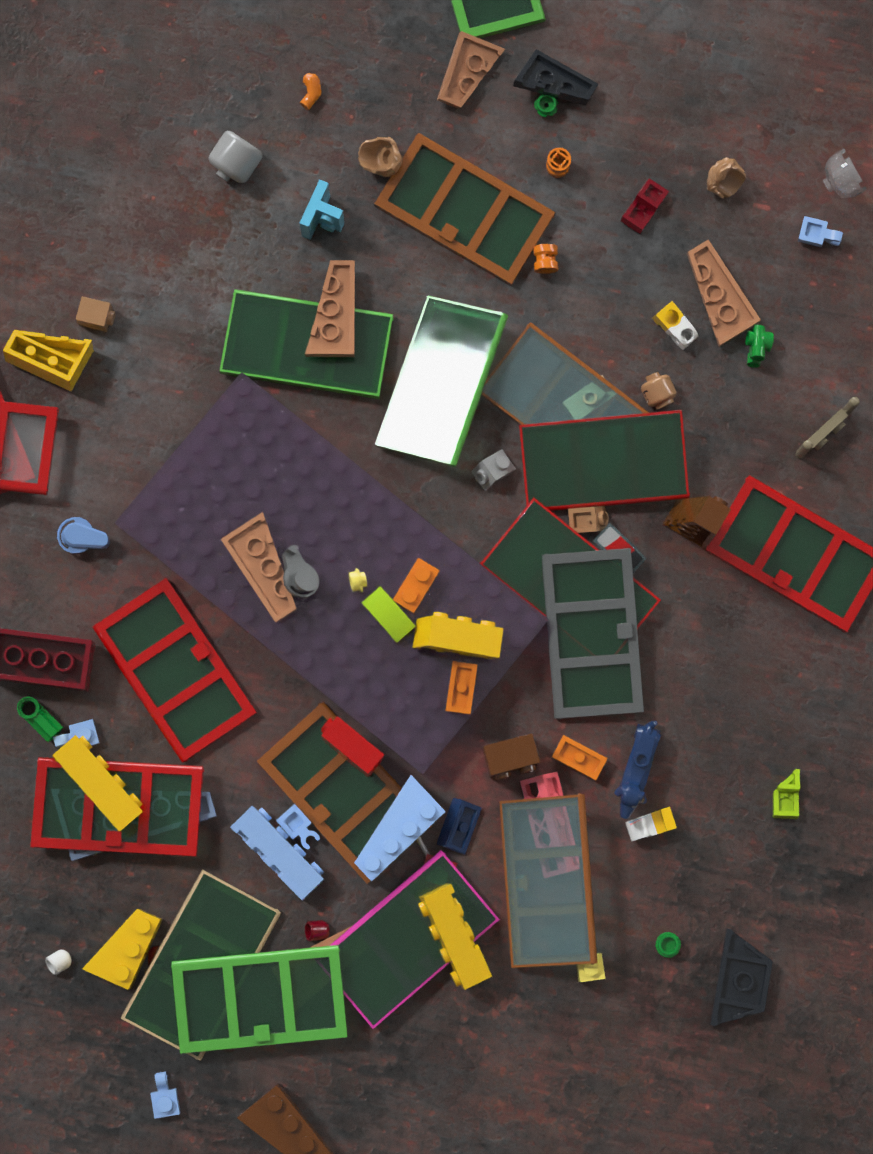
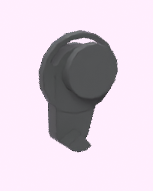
M292 545L282 554L285 568L283 575L284 586L293 596L307 598L318 589L319 577L316 570L311 565L305 563L300 552L297 550L299 546ZM311 592V593H309V594H303V595L298 594V593Z

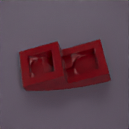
M649 178L620 221L641 234L669 191Z

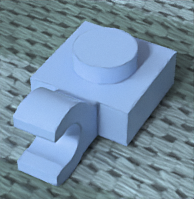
M804 216L798 242L822 247L823 241H826L831 245L839 246L843 232L826 229L827 221Z
M93 719L69 725L70 733L53 737L55 747L57 748L65 745L75 735L78 738L84 736L92 746L100 744Z
M166 1071L156 1073L155 1081L158 1091L150 1093L154 1119L179 1115L180 1107L177 1088L169 1089Z

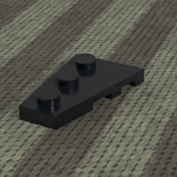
M536 49L514 80L513 86L587 105L595 93L598 83Z

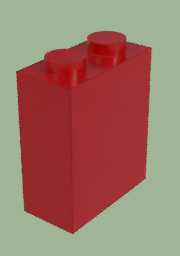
M338 716L334 720L329 718L321 728L323 733L321 735L322 741L367 778L384 759V754Z

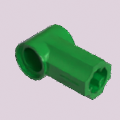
M24 697L18 702V714L48 743L64 728L35 698ZM28 702H34L36 705V710L32 715L24 713V706Z

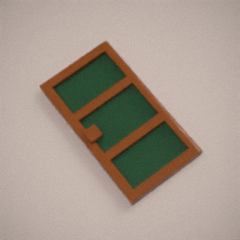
M420 133L415 136V139L403 156L399 170L390 177L374 203V207L510 286L514 283L531 255L533 247L537 245L556 213Z
M323 701L257 762L368 884L371 880L354 862L402 787L381 764L367 778L322 741L321 735L323 733L321 728L329 718L334 720L337 717Z

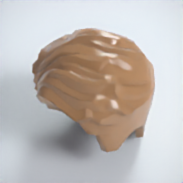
M377 137L376 139L366 140L361 144L358 152L360 166L364 170L383 177L394 175L399 170L403 161L399 148H397V143L391 137Z
M723 158L717 161L708 173V191L722 199L724 197H731L744 183L746 178L745 171L735 159Z

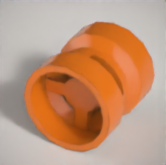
M555 148L547 156L546 169L552 177H564L570 170L571 155L564 148Z
M554 244L534 246L533 251L534 256H536L534 272L540 274L557 272L558 262L556 261V255L558 254V246Z

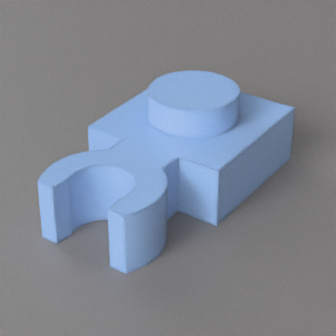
M295 804L276 820L292 839L299 835L301 837V844L306 849L310 848L306 843L308 836H314L317 841L320 839L317 832L306 828L312 822Z

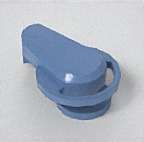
M80 517L66 519L57 531L59 545L71 554H80L88 548L107 549L110 545V539L105 532L92 528L87 520ZM72 520H75L74 523L68 524V525L63 529V531H62V533H61V539H62V542H61V540H60V532H61V530H62V527H63L67 522H70V521H72Z

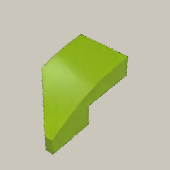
M795 769L773 792V818L798 819L800 769Z

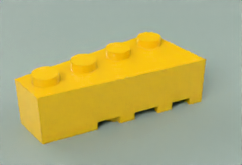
M75 735L56 751L52 757L57 763L59 762L65 772L79 785L82 791L120 832L143 812L139 808L142 802L134 793L129 796L125 792L123 787L126 784L117 774L113 777L106 770L109 765L100 755L95 757L89 751L92 745L85 737L78 738Z
M444 884L420 896L421 902L418 903V907L423 917H429L432 925L428 928L433 939H439L443 947L439 951L446 964L450 962L453 968V972L450 975L456 987L461 985V988L466 990L492 977L478 944L475 945L473 941L475 937L471 927L462 918L464 911L456 898L453 899L452 893L455 892L452 884Z

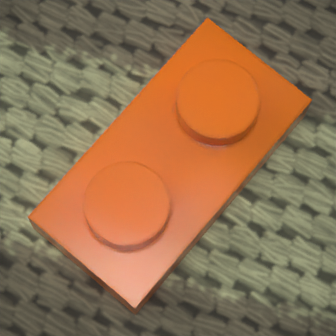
M418 558L393 598V601L414 614L440 570Z
M453 661L446 712L471 714L478 664Z
M565 735L562 736L551 757L595 781L608 759Z

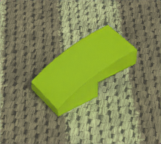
M382 587L377 588L361 602L396 643L416 627Z

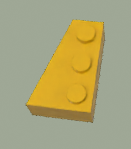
M19 330L13 331L3 349L6 362L69 391H72L94 351L92 340H75L65 336H61V338L51 337L42 333Z
M434 612L432 616L416 619L412 647L414 649L425 647L436 649V652L442 653L447 651L459 653L463 656L485 659L500 658L504 628L495 627V622L481 621L480 624L472 623V618L457 616V620L448 618L449 614Z
M136 909L83 967V970L127 990L132 989L163 919L141 909Z

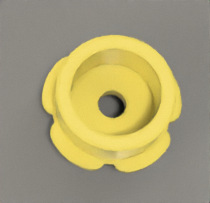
M356 568L355 571L348 573L352 592L360 591L362 593L363 587H367L365 573H360L359 569Z

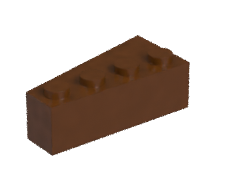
M705 496L676 500L662 525L705 550L719 531L731 508L727 507L728 503L717 496L714 498Z
M279 1083L237 1117V1119L283 1154H334Z

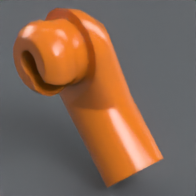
M307 73L303 77V83H305L308 93L300 101V104L306 110H310L321 96L322 90L319 77L316 74Z

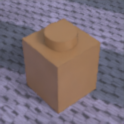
M82 296L76 316L78 325L107 332L108 326H112L115 319V312L111 304Z

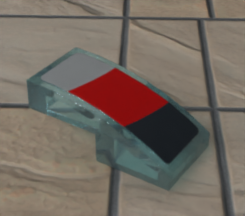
M611 523L593 540V543L601 550L631 548L633 573L646 561L645 556ZM622 559L612 560L622 568Z

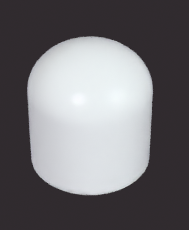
M58 950L46 957L45 960L48 969L55 975L69 968L72 963L70 954L65 950Z

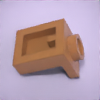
M605 506L568 509L569 526L577 533L607 530L609 517Z

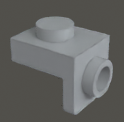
M501 449L482 460L472 470V474L482 488L487 490L497 481L510 475L516 468Z

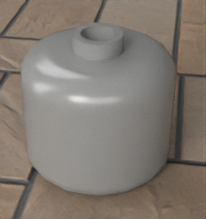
M225 131L210 153L209 162L218 169L216 174L227 182L231 178L238 183H245L261 161L263 154L234 132Z

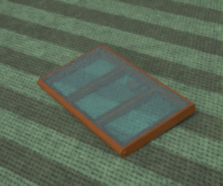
M531 322L486 379L481 396L519 425L649 413ZM658 422L634 424L636 450ZM624 425L610 426L609 436L596 438L594 436V428L579 429L582 471L605 490L627 463ZM569 430L532 434L572 464Z
M585 794L499 801L511 968L574 964L593 965L598 963Z

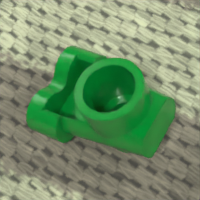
M754 325L752 330L748 331L746 335L745 345L749 346L747 366L751 368L760 367V362L765 360V351L770 352L773 345L774 334L773 332L765 331V326Z

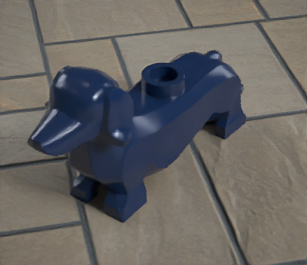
M651 721L646 725L637 724L632 751L625 766L620 785L614 792L615 795L621 797L620 816L623 819H628L639 803L645 804L647 802L644 788L661 737L660 730L655 729L656 725H658L657 721Z

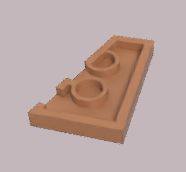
M461 31L458 35L437 101L460 109L505 49Z

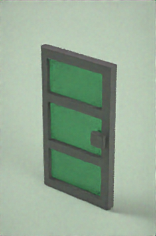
M631 548L542 555L554 719L644 712Z

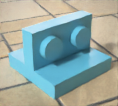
M320 179L300 221L301 235L311 240L318 223L321 224L320 226L330 232H334V230L341 232L344 226L343 210L327 204L330 199L329 183Z

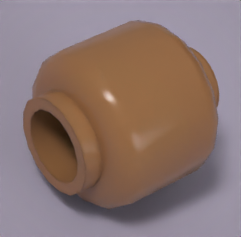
M659 372L645 377L647 382L641 386V391L648 406L656 407V410L674 403L673 398L676 397L677 392L669 375L660 376Z

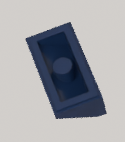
M453 798L437 840V845L465 855L482 808L464 800Z

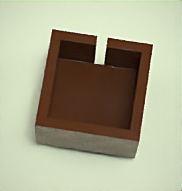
M532 733L485 745L482 748L489 777H495L496 781L510 778L512 776L511 772L520 771V775L536 770L535 766H538L540 763Z

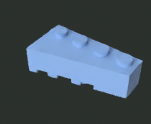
M410 775L354 862L371 881L445 813L444 809L412 775Z
M251 806L230 828L235 833H238L245 843L303 901L325 880L321 876L324 871L315 862L310 865L303 858L306 855L305 851L297 843L292 846L286 840L289 835L280 826L275 829L269 821L272 817L262 807L257 810Z

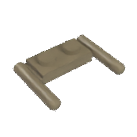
M852 397L843 409L841 408L808 440L804 441L796 451V457L802 459L814 448L817 451L820 450L828 442L826 437L831 432L836 435L846 425L843 421L859 405V399Z

